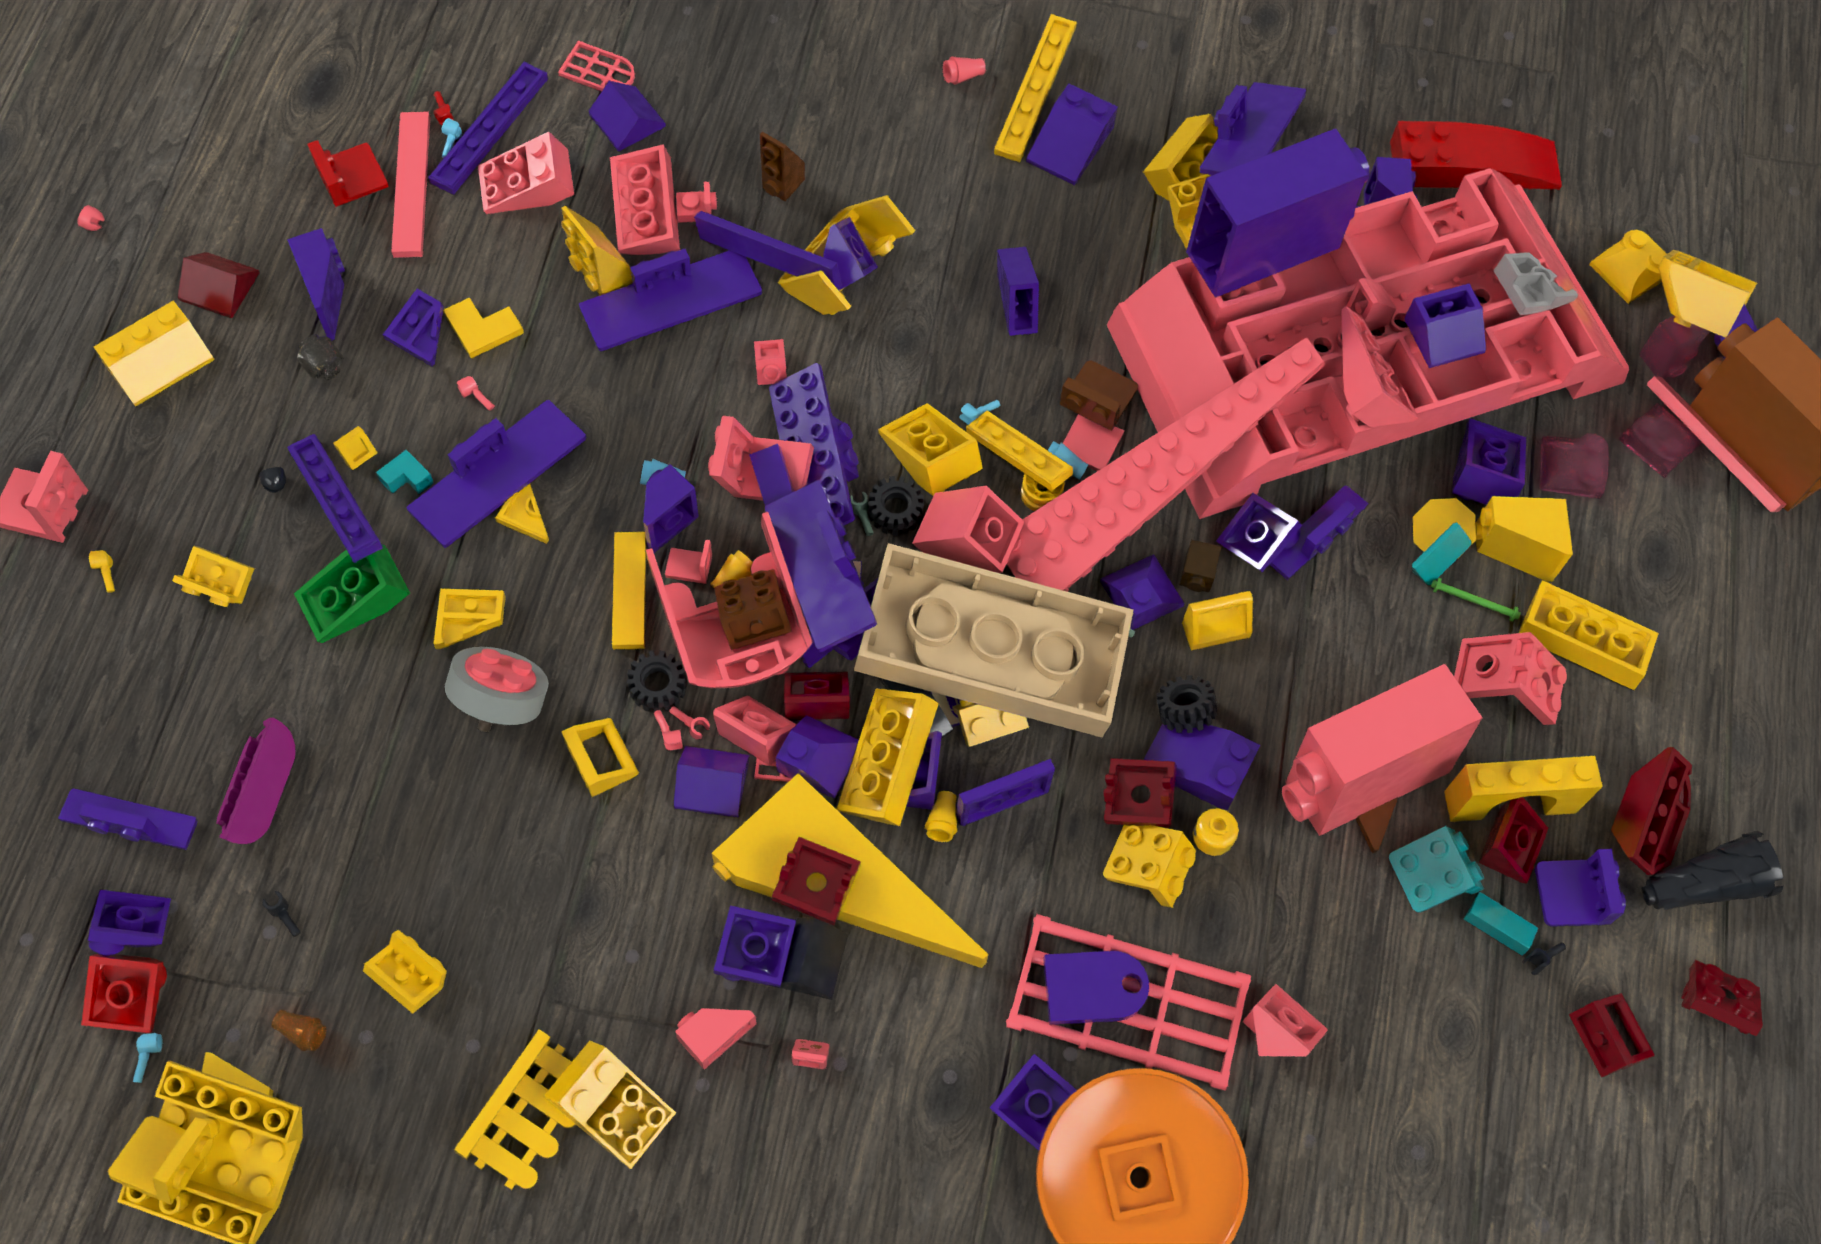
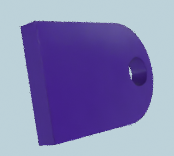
M1101 951L1044 955L1049 1025L1126 1020L1140 1011L1148 997V975L1142 964L1127 953ZM1126 977L1136 978L1141 986L1140 991L1137 993L1127 992L1122 986V980Z

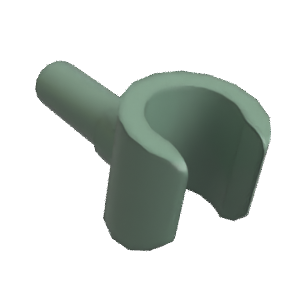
M862 492L863 502L861 503L854 502L851 495L853 513L859 515L866 536L873 535L874 533L867 514L869 509L867 494Z

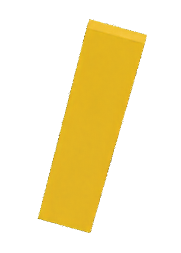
M989 411L984 412L966 426V432L979 443L1050 491H1053L1073 475L1072 466Z
M614 532L613 650L645 649L646 534L645 532Z

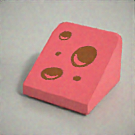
M797 1039L792 1050V1064L824 1070L827 1066L829 1044Z

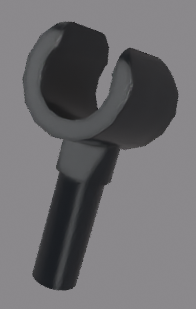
M275 891L279 901L274 906H270L263 899V906L272 916L279 917L293 937L301 933L287 911L289 904L280 892Z
M1561 942L1545 951L1536 948L1523 960V964L1527 961L1533 963L1536 969L1532 972V975H1538L1550 964L1552 957L1566 950V946Z

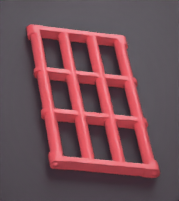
M1036 914V917L1033 919L1032 935L1009 1018L1006 1019L1007 1028L1021 1031V1029L1079 1045V1048L1083 1050L1090 1048L1145 1064V1068L1148 1069L1155 1067L1210 1083V1087L1226 1090L1245 998L1251 983V975L1238 971L1232 973L1180 958L1179 954L1176 953L1169 955L1114 939L1113 935L1107 934L1106 937L1050 921V917ZM1039 932L1103 949V951L1124 952L1135 959L1168 968L1164 987L1149 983L1148 996L1160 1000L1156 1019L1136 1013L1131 1018L1116 1021L1153 1032L1149 1051L1091 1035L1092 1023H1085L1083 1032L1060 1025H1049V1022L1018 1014L1023 995L1047 1001L1045 986L1027 982L1031 963L1044 966L1043 958L1045 954H1048L1035 950ZM1175 971L1239 988L1235 1007L1171 989ZM1126 977L1122 980V986L1125 990L1135 993L1140 991L1141 986L1137 979ZM1168 1002L1232 1020L1228 1039L1164 1021ZM1160 1035L1225 1053L1221 1072L1156 1054Z

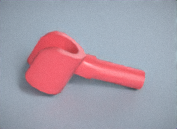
M467 376L457 381L458 389L464 398L473 394L489 411L495 407L479 390L473 377Z
M675 706L669 711L690 728V735L694 739L702 738V734L694 729L696 725H702L707 730L710 728L708 720L704 717L693 719Z
M661 710L655 711L654 715L661 728L666 750L682 749L683 744L680 730L670 731Z

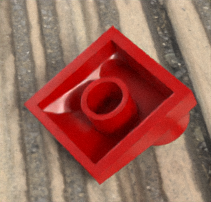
M113 954L111 956L91 955L89 957L81 1025L151 1033L153 1031L160 988L165 984L167 978L163 962L154 958Z

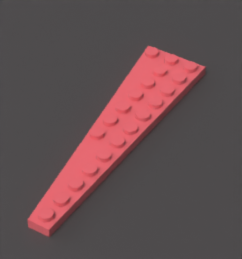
M1306 337L1022 519L1025 522L1007 561V565L1015 578L1068 592V588L1081 577L1084 578L1092 571L1091 568L1102 558H1107L1116 550L1115 547L1127 536H1132L1142 527L1145 521L1150 520L1211 466V462L1223 452L1226 453L1232 448L1236 440L1247 431L1250 432L1256 427L1261 418L1269 411H1274L1284 402L1287 396L1293 394L1325 366L1324 360Z

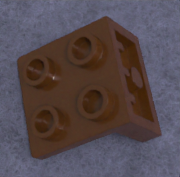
M774 569L757 571L751 576L738 580H728L714 588L720 621L731 650L792 632Z

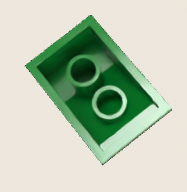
M381 544L382 549L355 563L347 550H345L294 593L319 643H324L387 613L410 594L385 545Z

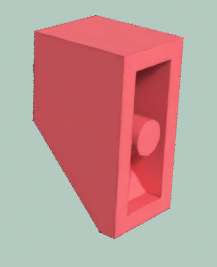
M1366 278L1358 280L1347 304V307L1364 319L1370 331L1389 325L1396 311L1395 301L1386 292L1383 285Z
M702 1008L696 1014L690 1012L684 1016L677 1024L679 1029L675 1033L678 1041L705 1070L756 1025V1018L749 1010Z

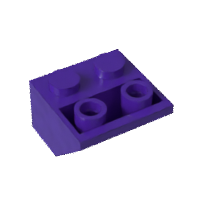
M1377 157L1363 191L1364 205L1412 192L1416 181V172L1411 169V159Z
M1470 283L1413 299L1404 319L1429 368L1485 353L1486 341L1483 308Z

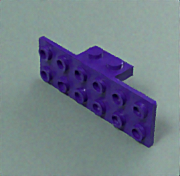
M1254 82L1247 92V86L1236 85L1231 94L1226 96L1222 108L1217 110L1215 114L1214 125L1218 127V139L1201 164L1200 173L1213 176L1270 154L1306 96V89Z
M684 248L679 251L668 252L664 256L650 261H642L630 267L632 285L580 302L579 308L598 350L604 351L760 296L762 288L745 256L727 251L690 264V257Z
M815 363L771 385L769 391L779 439L811 443L814 447L806 486L819 480L824 487L835 517H839L843 525H846L855 519L847 481L850 482L859 477L857 470L859 461L851 443L853 438L852 431L847 423H843L832 415L822 367Z
M550 400L543 402L507 431H505L504 425L495 418L490 423L481 426L473 436L465 442L457 444L447 454L454 471L409 504L407 511L443 548H447L504 504L512 495L522 490L584 442L586 435Z
M817 480L766 505L765 511L769 512L794 589L818 651L823 652L877 625L876 618L853 563V559L856 558L855 552L849 541L845 542L843 538L847 532L840 518L835 517L822 483Z

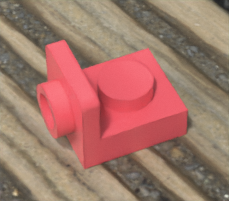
M704 182V191L676 193L678 223L695 222L694 216L698 212L703 211L712 215V210L717 209L716 192H710V182Z
M783 339L754 341L758 385L775 384L787 378Z

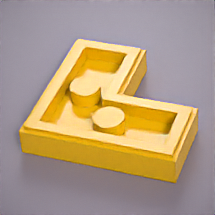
M469 297L443 310L446 319L470 358L476 357L524 334L521 324L510 307L482 318Z

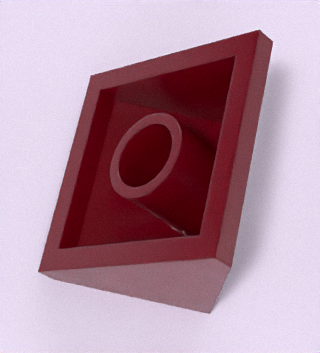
M208 252L183 257L178 299L202 309L233 318L260 272L258 269Z
M848 672L785 673V718L788 720H802L807 715L815 720L849 719Z
M1524 797L1508 800L1500 807L1478 863L1518 882L1528 883L1549 828Z

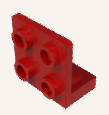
M318 140L307 144L314 164L335 207L388 187V182L368 143L360 144L331 155L329 149L323 151Z

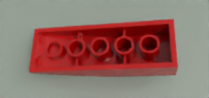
M1398 121L1390 141L1392 158L1411 159V169L1416 172L1414 187L1459 188L1464 176L1489 168L1504 175L1514 185L1520 184L1523 189H1561L1562 187L1555 142L1530 133L1474 123Z

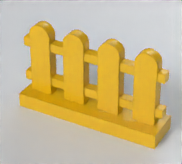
M540 1029L454 1149L455 1153L465 1160L471 1154L478 1159L474 1165L481 1170L487 1164L508 1178L505 1186L510 1190L515 1185L523 1189H529L536 1184L537 1172L529 1164L536 1154L543 1158H551L557 1153L558 1142L550 1135L557 1124L564 1128H571L576 1125L544 1097L548 1089L541 1084L547 1075L550 1074L558 1079L571 1064V1061L562 1055L565 1048L559 1044L555 1049L548 1046L550 1036ZM535 1064L541 1069L535 1078L532 1079L527 1074ZM515 1094L520 1099L515 1107L511 1109L506 1104L512 1095ZM527 1104H530L550 1118L543 1129L520 1115ZM494 1124L499 1129L494 1137L490 1139L485 1134L490 1126ZM506 1134H509L529 1148L522 1160L499 1145Z

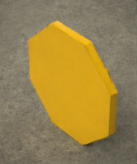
M1457 498L1430 499L1413 516V543L1425 552L1453 523L1457 522L1473 544L1476 541L1475 514Z

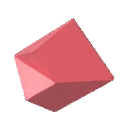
M1277 984L1265 994L1243 1020V1023L1256 1034L1259 1056H1307L1328 1031L1323 1024Z

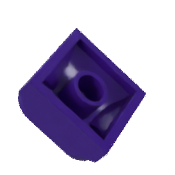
M1252 493L1216 542L1263 572L1283 549H1289L1298 542L1302 525L1295 518L1255 493Z
M100 890L89 930V947L99 955L111 956L121 952L125 946L149 947L162 944L171 898Z
M730 905L714 966V974L721 975L730 981L745 980L780 987L796 920Z
M1033 1054L989 1109L1039 1151L1045 1130L1052 1117L1076 1089L1038 1056Z

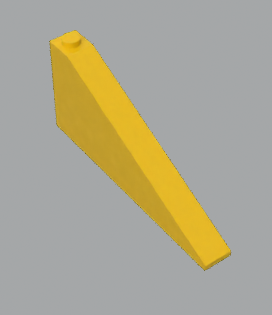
M799 773L712 852L713 863L715 864L712 867L724 881L730 879L736 886L772 897L779 881L781 868L786 864L787 855L793 850L798 837H802L861 861L859 871L837 920L980 968L987 962L988 953ZM819 873L811 874L806 882L808 888L815 892L823 890L827 883L826 878Z

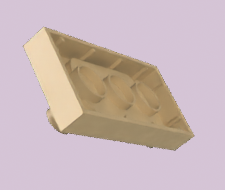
M890 543L887 544L871 603L877 625L864 631L854 671L1090 735L1104 736L1112 721L1133 609Z

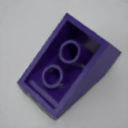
M1068 84L1055 102L1026 158V162L1076 185L1113 130L1118 107Z
M322 228L287 240L328 341L335 340L344 289V282L340 273L345 272L333 238L326 239Z
M1469 418L1453 476L1452 493L1457 494L1462 499L1474 500L1486 505L1492 496L1518 497L1525 485L1526 437Z
M1162 724L1144 760L1175 762L1177 765L1176 787L1220 809L1228 811L1260 745L1233 731L1212 725L1207 726L1203 724L1204 729L1198 731L1197 727L1192 728L1193 733H1187V729H1183L1182 733H1177L1176 727L1171 731L1167 728V725L1164 726Z

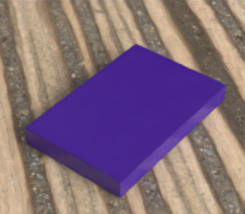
M1051 759L960 793L956 810V818L959 825L965 826L1047 794L1055 771Z

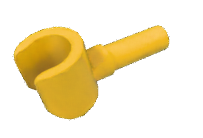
M104 550L90 551L89 562L91 568L101 569L107 593L114 592L115 588L110 570L113 565L112 557Z

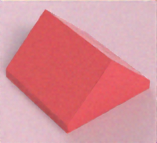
M748 695L717 707L713 712L720 736L769 766L776 760L775 757L790 730L797 725Z

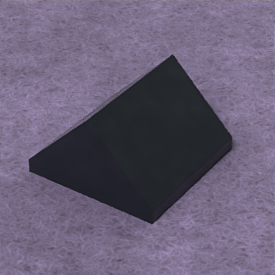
M814 917L793 918V920H796L781 986L778 988L832 1000L848 934Z

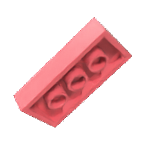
M664 144L610 157L619 253L651 255L680 250L671 157Z

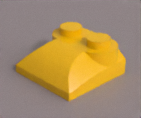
M1630 230L1624 235L1622 240L1592 260L1589 265L1629 304L1662 282L1658 267L1663 257L1667 254L1645 232Z

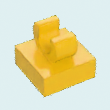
M359 426L333 443L347 466L352 470L377 454L376 449L364 430Z

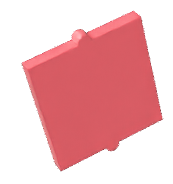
M1078 414L1063 444L1082 461L1087 463V467L1099 471L1108 465L1125 430L1114 427L1111 431Z

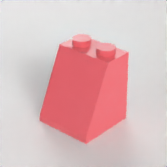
M987 486L939 492L934 494L913 540V544L926 554L996 573H1003L1025 521Z

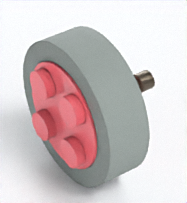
M472 647L461 650L453 657L445 683V693L458 709L480 719L477 727L480 731L489 732L492 723L518 725L530 722L538 717L549 683L542 669L521 655L499 648Z

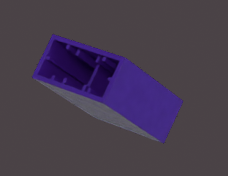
M1335 128L1207 177L1186 253L1214 297L1216 298L1339 249L1349 222L1355 215V206L1364 183L1369 179L1370 171L1365 155L1357 147L1349 148Z

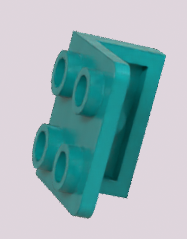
M1444 826L1390 853L1389 860L1414 911L1421 913L1464 892L1473 895L1484 890L1480 882L1484 879L1483 873L1475 861H1470L1466 853L1469 845L1460 831L1456 833L1455 830Z

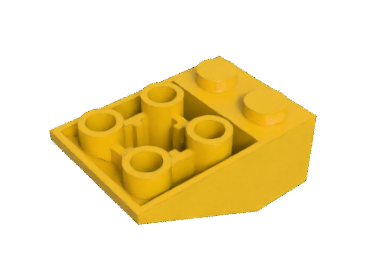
M567 206L562 207L564 221L561 224L567 234L565 243L571 252L568 258L574 270L583 273L589 289L592 292L597 291L599 295H603L633 283L629 264L601 229Z
M592 1041L586 1044L544 1095L568 1119L629 1169H632L676 1113L606 1047Z

